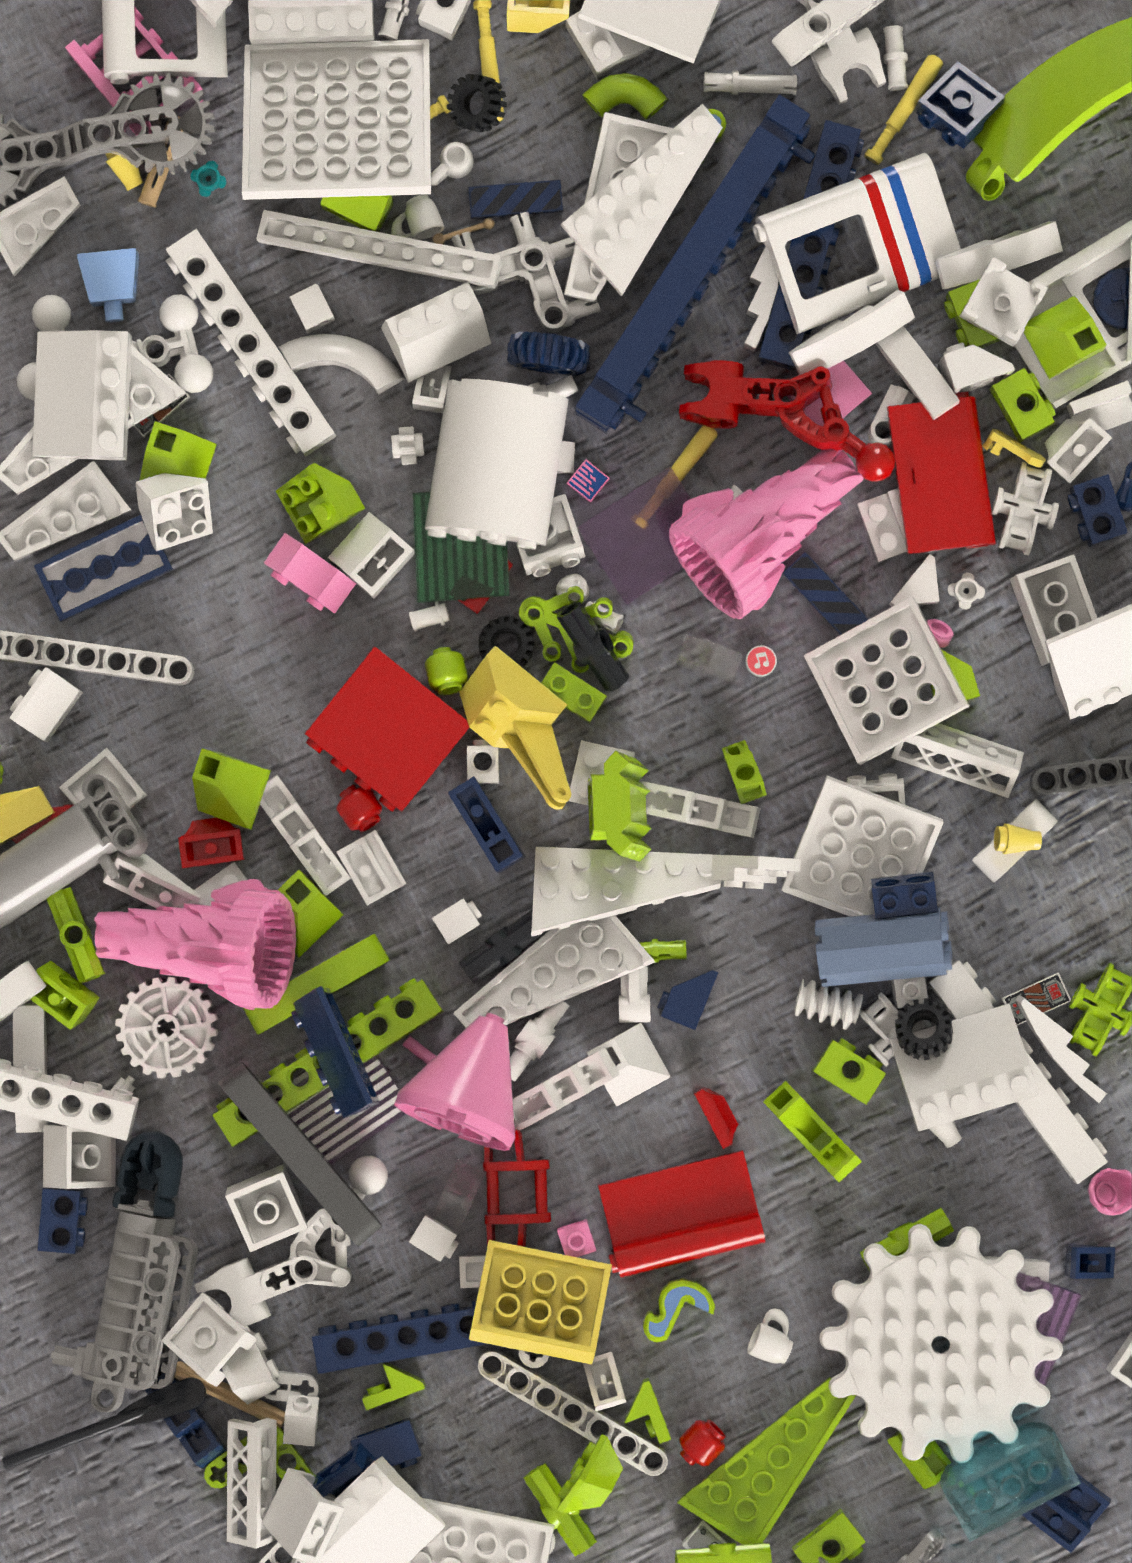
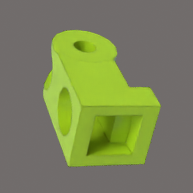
M742 740L721 748L740 804L766 796L767 793L762 776L746 741Z

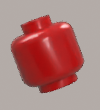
M351 785L339 794L341 800L337 804L336 809L350 830H360L362 833L371 829L381 820L380 814L383 808L371 790H364L362 787L356 788L355 785Z
M709 1419L706 1422L697 1420L679 1439L683 1449L680 1455L692 1466L695 1463L704 1467L709 1466L724 1451V1439L726 1436L713 1421Z

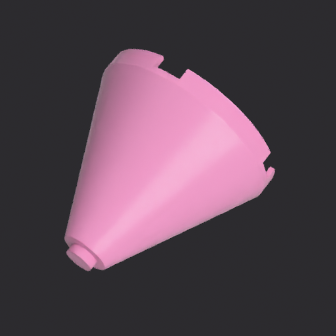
M487 1013L485 1017L479 1016L398 1091L394 1106L412 1118L438 1130L443 1128L459 1135L458 1138L485 1147L509 1151L515 1140L508 1027L503 1024L504 1019L491 1013Z

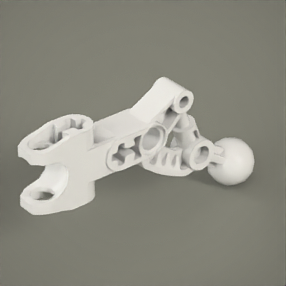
M798 0L806 7L807 11L819 4L813 0ZM814 24L816 31L822 32V28ZM849 26L825 43L823 47L810 54L820 80L831 92L838 105L847 102L848 99L843 75L849 69L859 68L864 70L877 88L886 83L879 49L867 27L852 33Z
M374 1156L357 1158L349 1169L350 1187L361 1200L366 1195H373L381 1191L388 1180V1171L385 1164ZM322 1207L308 1220V1228L300 1231L290 1246V1256L288 1259L254 1272L249 1258L246 1257L223 1266L217 1272L196 1283L194 1286L197 1294L215 1289L226 1292L231 1299L232 1305L228 1314L237 1323L246 1327L271 1316L266 1300L304 1284L340 1288L348 1285L352 1278V1272L347 1267V1246L351 1245L350 1238ZM330 1227L331 1246H335V1262L321 1258L315 1251L316 1243L322 1233ZM301 1260L309 1261L313 1266V1273L309 1276L300 1275L296 1269L297 1262ZM289 1265L290 1275L295 1282H291V1277L289 1276L280 1282V1287H277L275 1283L269 1284L268 1280L271 1278L272 1272L276 1276L286 1274L288 1269L285 1266Z

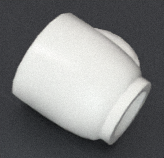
M451 142L443 148L440 154V165L431 173L432 186L439 185L447 176L458 179L470 173L474 161L473 154L468 146L461 142Z
M425 194L413 197L405 203V212L395 218L392 223L391 235L424 240L442 232L445 227L435 203ZM405 218L411 231L409 234H405L402 230V223Z
M774 1308L765 1314L763 1323L757 1325L749 1341L747 1349L749 1355L774 1364H784L787 1361L793 1347V1341L787 1337L789 1321L782 1310ZM769 1321H777L782 1326L783 1333L768 1326Z

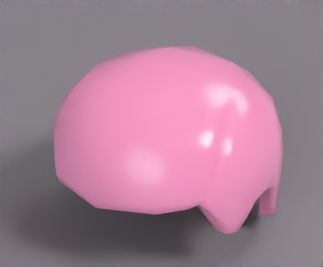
M1111 1168L1101 1170L1091 1178L1088 1187L1091 1204L1100 1213L1105 1215H1120L1132 1208V1174L1125 1169L1117 1170Z

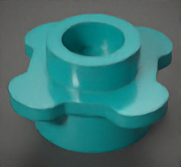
M208 161L206 165L192 170L190 174L191 180L197 183L199 194L203 197H209L212 191L217 188L222 189L227 184L226 178L220 175L218 164L215 161ZM210 176L211 181L207 182L206 177Z

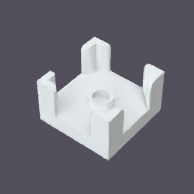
M993 257L959 317L1014 347L1048 287L1035 280L1032 284L1006 270L1007 264Z
M202 1292L161 1341L201 1378L217 1387L225 1378L224 1372L220 1371L223 1365L239 1347L249 1350L258 1338L224 1311L225 1308L215 1299Z

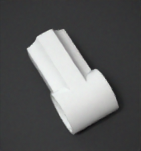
M890 385L869 427L867 435L870 443L879 442L887 445V447L892 444L891 436L886 439L879 438L875 433V427L883 425L890 430L887 407L911 404L915 396L908 390L900 386Z
M645 966L620 977L619 1023L650 1022V994H647L648 967Z

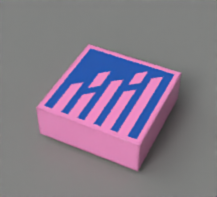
M585 459L566 484L591 503L610 478Z

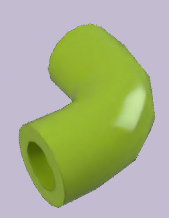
M629 73L608 75L593 84L582 94L587 104L601 118H603L605 112L608 113L615 106L629 104L645 120H648L669 100L657 86L646 78Z

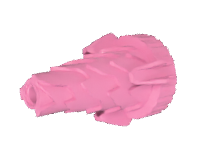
M821 450L798 469L792 472L788 470L781 476H774L755 490H746L734 500V492L732 489L727 488L703 494L686 501L682 505V517L671 524L669 540L680 564L704 596L715 607L731 618L741 619L752 610H759L771 597L786 567L782 562L802 547L800 542L817 528V523L842 504L839 499L863 481V477L856 471L853 462L842 450Z
M258 879L243 880L213 890L211 897L215 901H211V906L184 903V908L159 906L156 910L128 908V912H98L94 919L97 926L95 930V946L97 949L95 954L99 958L124 960L136 966L160 969L159 974L187 977L190 978L189 983L208 984V988L233 1004L248 1010H254L255 1008L270 1009L280 1001L287 989L292 974L296 948L295 917L291 903L280 891L268 890Z

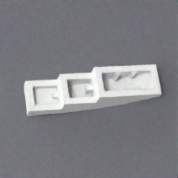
M1048 221L1025 231L1017 230L994 240H983L935 259L942 289H949L981 279L993 257L1007 264L1005 269L1009 271L1059 253L1063 249L1056 221Z
M767 246L764 248L749 282L759 286L746 313L755 318L756 321L745 341L744 348L754 353L767 325L779 282Z
M896 290L874 307L867 304L844 321L834 320L791 350L789 354L799 375L819 366L828 369L889 336L913 320L915 315L905 293Z
M904 326L875 343L898 376L900 375L912 394L920 400L933 420L959 404L960 400Z
M275 775L268 780L260 805L319 888L327 896L351 879V877L279 776Z
M640 781L650 790L646 795V814L754 838L761 808Z
M1019 995L1016 1002L1030 1029L1048 1055L1073 1082L1100 1103L1107 1093L1083 1076L1090 1064L1066 1047L1073 1035Z
M25 1003L13 1012V1066L22 1069L24 1066L36 1067L42 1070V1074L47 1075L48 1052L45 1010L36 1003ZM14 1081V1092H19V1084ZM38 1087L36 1088V1094L39 1098L47 1100L48 1090ZM15 1113L16 1133L44 1132V1125H48L46 1120Z
M603 1048L513 1098L515 1129L522 1130L618 1077L620 1073L607 1050Z

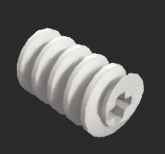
M802 979L794 1008L795 1016H799L803 1009H806L807 1019L810 1020L815 1013H818L819 1023H823L826 1017L830 1016L831 1026L833 1027L841 1019L843 1029L847 1030L851 1023H854L855 1026L863 994L859 993L854 1001H852V993L849 990L840 997L838 987H834L831 993L828 994V986L822 987L821 985L817 991L814 980H811L804 987V979Z

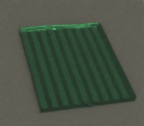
M430 492L413 493L417 602L466 601L467 599L510 596L507 541L506 546L489 544L487 540L480 539V536L476 537V542L457 539L458 536L450 535V533L446 534V538L429 536L428 530H425Z

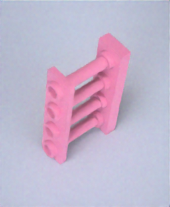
M134 6L135 29L143 37V40L135 45L137 57H142L152 48L160 59H178L172 51L167 55L160 47L164 43L153 28L149 31L146 30L141 24L144 18ZM103 33L88 45L84 43L80 47L73 40L65 47L68 54L112 107L115 106L122 93L131 96L134 94L132 88L127 92L122 91L119 94L110 80L104 77V67L99 70L94 64L95 55L103 49ZM153 76L144 77L149 84L153 83ZM183 77L184 87L190 82L194 83L193 94L203 90L194 77ZM142 80L135 85L139 89L143 87ZM146 121L149 134H151L152 130L150 127L152 126L149 121ZM133 123L129 125V128L137 136L141 132L142 126L138 123Z

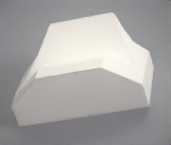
M1090 417L1084 420L1067 418L1044 443L1049 456L1047 464L1070 484L1112 437Z

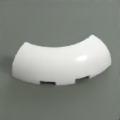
M337 334L308 335L288 341L278 347L294 373L309 367L322 365L345 367L369 382L378 395L405 380L399 369L383 353L365 342L348 336Z

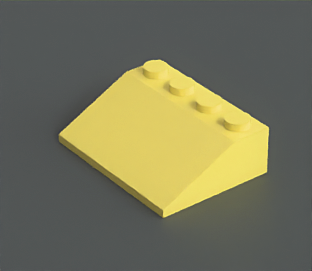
M489 1240L469 1340L592 1364L596 1352L612 1264Z

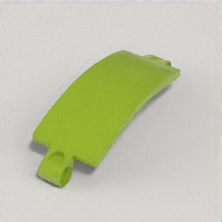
M1132 17L1102 28L1064 48L1039 65L1005 95L1004 103L984 123L983 130L972 140L982 152L968 169L966 182L984 200L992 201L1002 194L1005 187L1004 172L1013 181L1019 182L1028 176L1063 140L1088 119L1111 103L1132 92Z

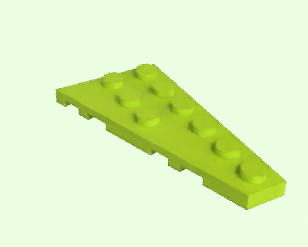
M827 1378L678 1499L677 1503L742 1545L763 1543L856 1395L844 1398L833 1396L829 1390V1382L832 1378Z

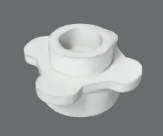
M964 573L961 580L949 585L948 593L958 600L961 609L967 610L971 607L973 601L984 597L985 589L978 585L974 580L973 574ZM965 588L969 589L968 594H965L963 592Z

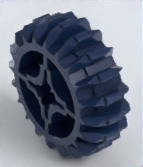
M517 332L510 336V341L507 345V361L515 367L530 371L578 376L586 373L587 365H589L590 346L582 340L557 334Z

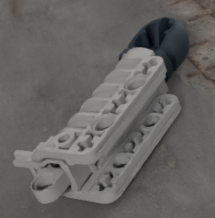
M143 1132L132 1138L125 1146L121 1156L116 1181L119 1190L114 1193L112 1206L121 1210L118 1216L95 1342H87V1346H78L77 1349L56 1345L51 1353L53 1364L73 1368L72 1374L94 1381L91 1403L99 1412H113L117 1410L122 1404L125 1388L132 1390L162 1389L169 1386L175 1377L178 1356L171 1349L166 1353L162 1352L163 1342L161 1340L170 1331L166 1330L169 1323V1312L173 1302L172 1296H180V1300H174L173 1310L177 1311V1317L171 1318L169 1327H173L188 1309L198 1247L193 1239L173 1234L176 1219L169 1217L174 1216L176 1204L172 1198L178 1195L183 1169V1156L177 1143L171 1137L161 1132ZM138 1180L140 1182L139 1188L154 1191L158 1184L154 1197V1209L151 1207L152 1201L138 1199L137 1204L133 1205L134 1197L137 1195ZM184 1243L185 1249L189 1250V1254L182 1257L181 1265H186V1270L178 1268L181 1260L179 1247H182ZM178 1273L183 1278V1285L180 1290L175 1291L174 1286ZM169 1358L168 1362H162L161 1372L166 1373L165 1379H160L157 1383L158 1370L161 1365L160 1359ZM105 1389L110 1390L114 1396L113 1403L109 1407H105L100 1401V1395Z

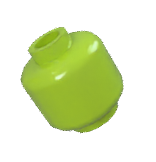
M450 647L437 648L433 651V655L425 661L426 675L431 689L438 691L440 695H451L462 690V686L468 680L464 657L460 652L451 651Z

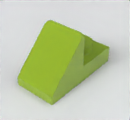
M384 1362L383 1367L390 1386L385 1387L383 1382L366 1389L368 1394L364 1395L362 1400L367 1411L423 1390L426 1384L424 1379L388 1362Z
M649 1378L642 1380L624 1420L627 1423L649 1415L650 1419L645 1420L650 1437H657L659 1444L671 1440V1436Z

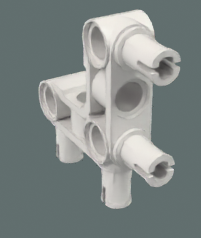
M529 212L520 213L524 226H521L518 215L510 218L519 244L516 247L494 254L501 256L503 259L496 289L470 285L474 294L479 295L496 291L499 286L516 280L525 281V284H529L534 298L533 308L543 329L550 333H558L564 328L572 326L576 319L601 312L599 304L596 303L597 298L594 302L583 299L568 302V300L564 299L553 265H555V261L573 255L575 242L571 237L551 244L542 242L535 235L529 218ZM470 232L462 233L465 246L462 245L459 234L451 238L455 247L475 251ZM531 252H537L542 256L543 260L537 266H530L525 261L526 256ZM557 310L562 314L563 318L558 324H549L545 319L547 312Z

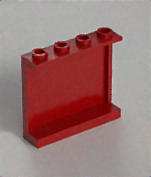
M373 646L365 659L304 734L309 737L305 743L319 754L323 749L333 756L330 763L340 771L345 773L349 769L357 776L354 782L364 790H371L373 788L381 795L378 801L393 812L395 808H398L402 812L470 727L465 718L377 647Z

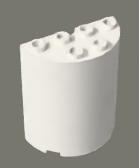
M462 379L461 382L449 380L425 523V530L428 531V535L446 538V534L450 533V535L458 536L457 539L470 542H476V537L480 536V539L487 540L489 544L506 546V541L518 542L517 547L532 550L536 549V545L546 546L569 399L550 391L533 392V387L482 379Z

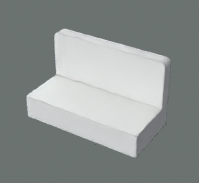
M1127 380L1074 400L1066 407L1072 420H1084L1090 417L1106 431L1132 421V402L1129 397L1132 390Z

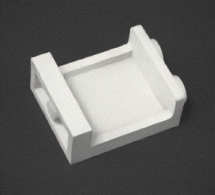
M288 1468L262 1524L292 1558L319 1563L345 1508L339 1502L324 1499L312 1486L315 1481V1477L312 1474Z

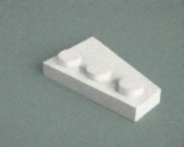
M65 176L0 212V252L14 276L18 274L81 206Z

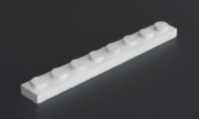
M263 210L256 238L259 243L463 283L469 282V284L494 289L497 286L503 261L499 255Z

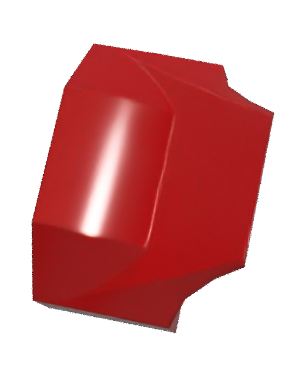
M220 818L194 820L191 822L187 832L178 837L182 868L245 860L240 829L233 827L228 821Z
M705 1087L694 1092L722 1149L731 1146L739 1124L723 1095Z

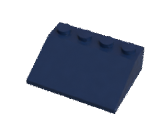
M324 986L317 987L295 1001L293 1005L296 1010L291 1012L298 1029L303 1027L308 1039L304 1040V1044L310 1057L316 1056L321 1067L316 1069L323 1086L329 1084L333 1093L329 1100L335 1114L341 1113L343 1118H348L379 1104L378 1096L330 988Z

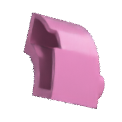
M284 533L264 561V564L273 570L270 575L284 586L288 582L293 584L309 596L306 601L319 611H322L325 607L335 614L356 585L354 581L286 533Z

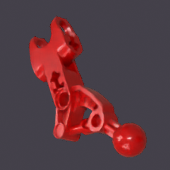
M712 360L684 366L683 374L685 375V380L707 386L710 390L708 395L701 401L681 404L679 406L680 419L710 428L732 429L738 425L739 414L780 417L783 427L805 443L820 450H844L856 459L857 471L864 479L872 482L883 481L891 475L895 467L893 452L887 445L879 442L866 444L850 432L849 425L842 418L839 405L833 401L831 376L826 367L819 366L787 380L743 378L744 366L734 361ZM786 395H794L796 397L791 402L782 401V398ZM821 398L823 405L820 412L824 426L816 424L804 413L805 408Z

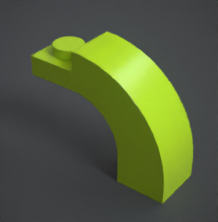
M786 1081L763 1101L839 1183L862 1162Z

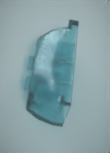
M1042 1422L1025 1423L1018 1427L1019 1434L1013 1443L1003 1444L995 1439L974 1450V1454L968 1462L959 1463L954 1461L945 1467L941 1474L940 1486L969 1542L1081 1484L1051 1426Z

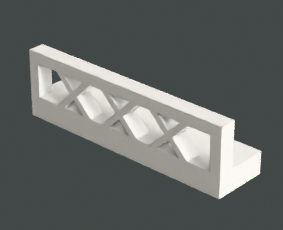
M938 723L895 746L891 758L1009 798L1020 772L1024 752ZM907 742L916 745L920 752L911 754L902 751L901 748L903 743ZM939 753L945 755L950 762L940 764L934 762L931 756ZM971 764L976 766L979 772L969 774L964 772L961 766ZM1000 774L1009 777L1006 786L993 782L990 776Z
M234 1418L228 1420L227 1542L257 1549L276 1541L275 1537L262 1524L276 1494L277 1420L265 1418L254 1423ZM238 1429L247 1431V1445L245 1447L238 1439ZM240 1459L247 1466V1475L243 1477L238 1469V1461ZM242 1489L247 1497V1505L245 1507L238 1500V1491ZM240 1519L247 1527V1536L237 1534L238 1520Z

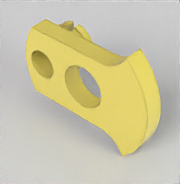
M992 429L982 445L986 450L991 449L990 452L997 456L1000 455L1004 447L1035 467L1041 468L1046 461L1041 454L1031 450L998 429Z

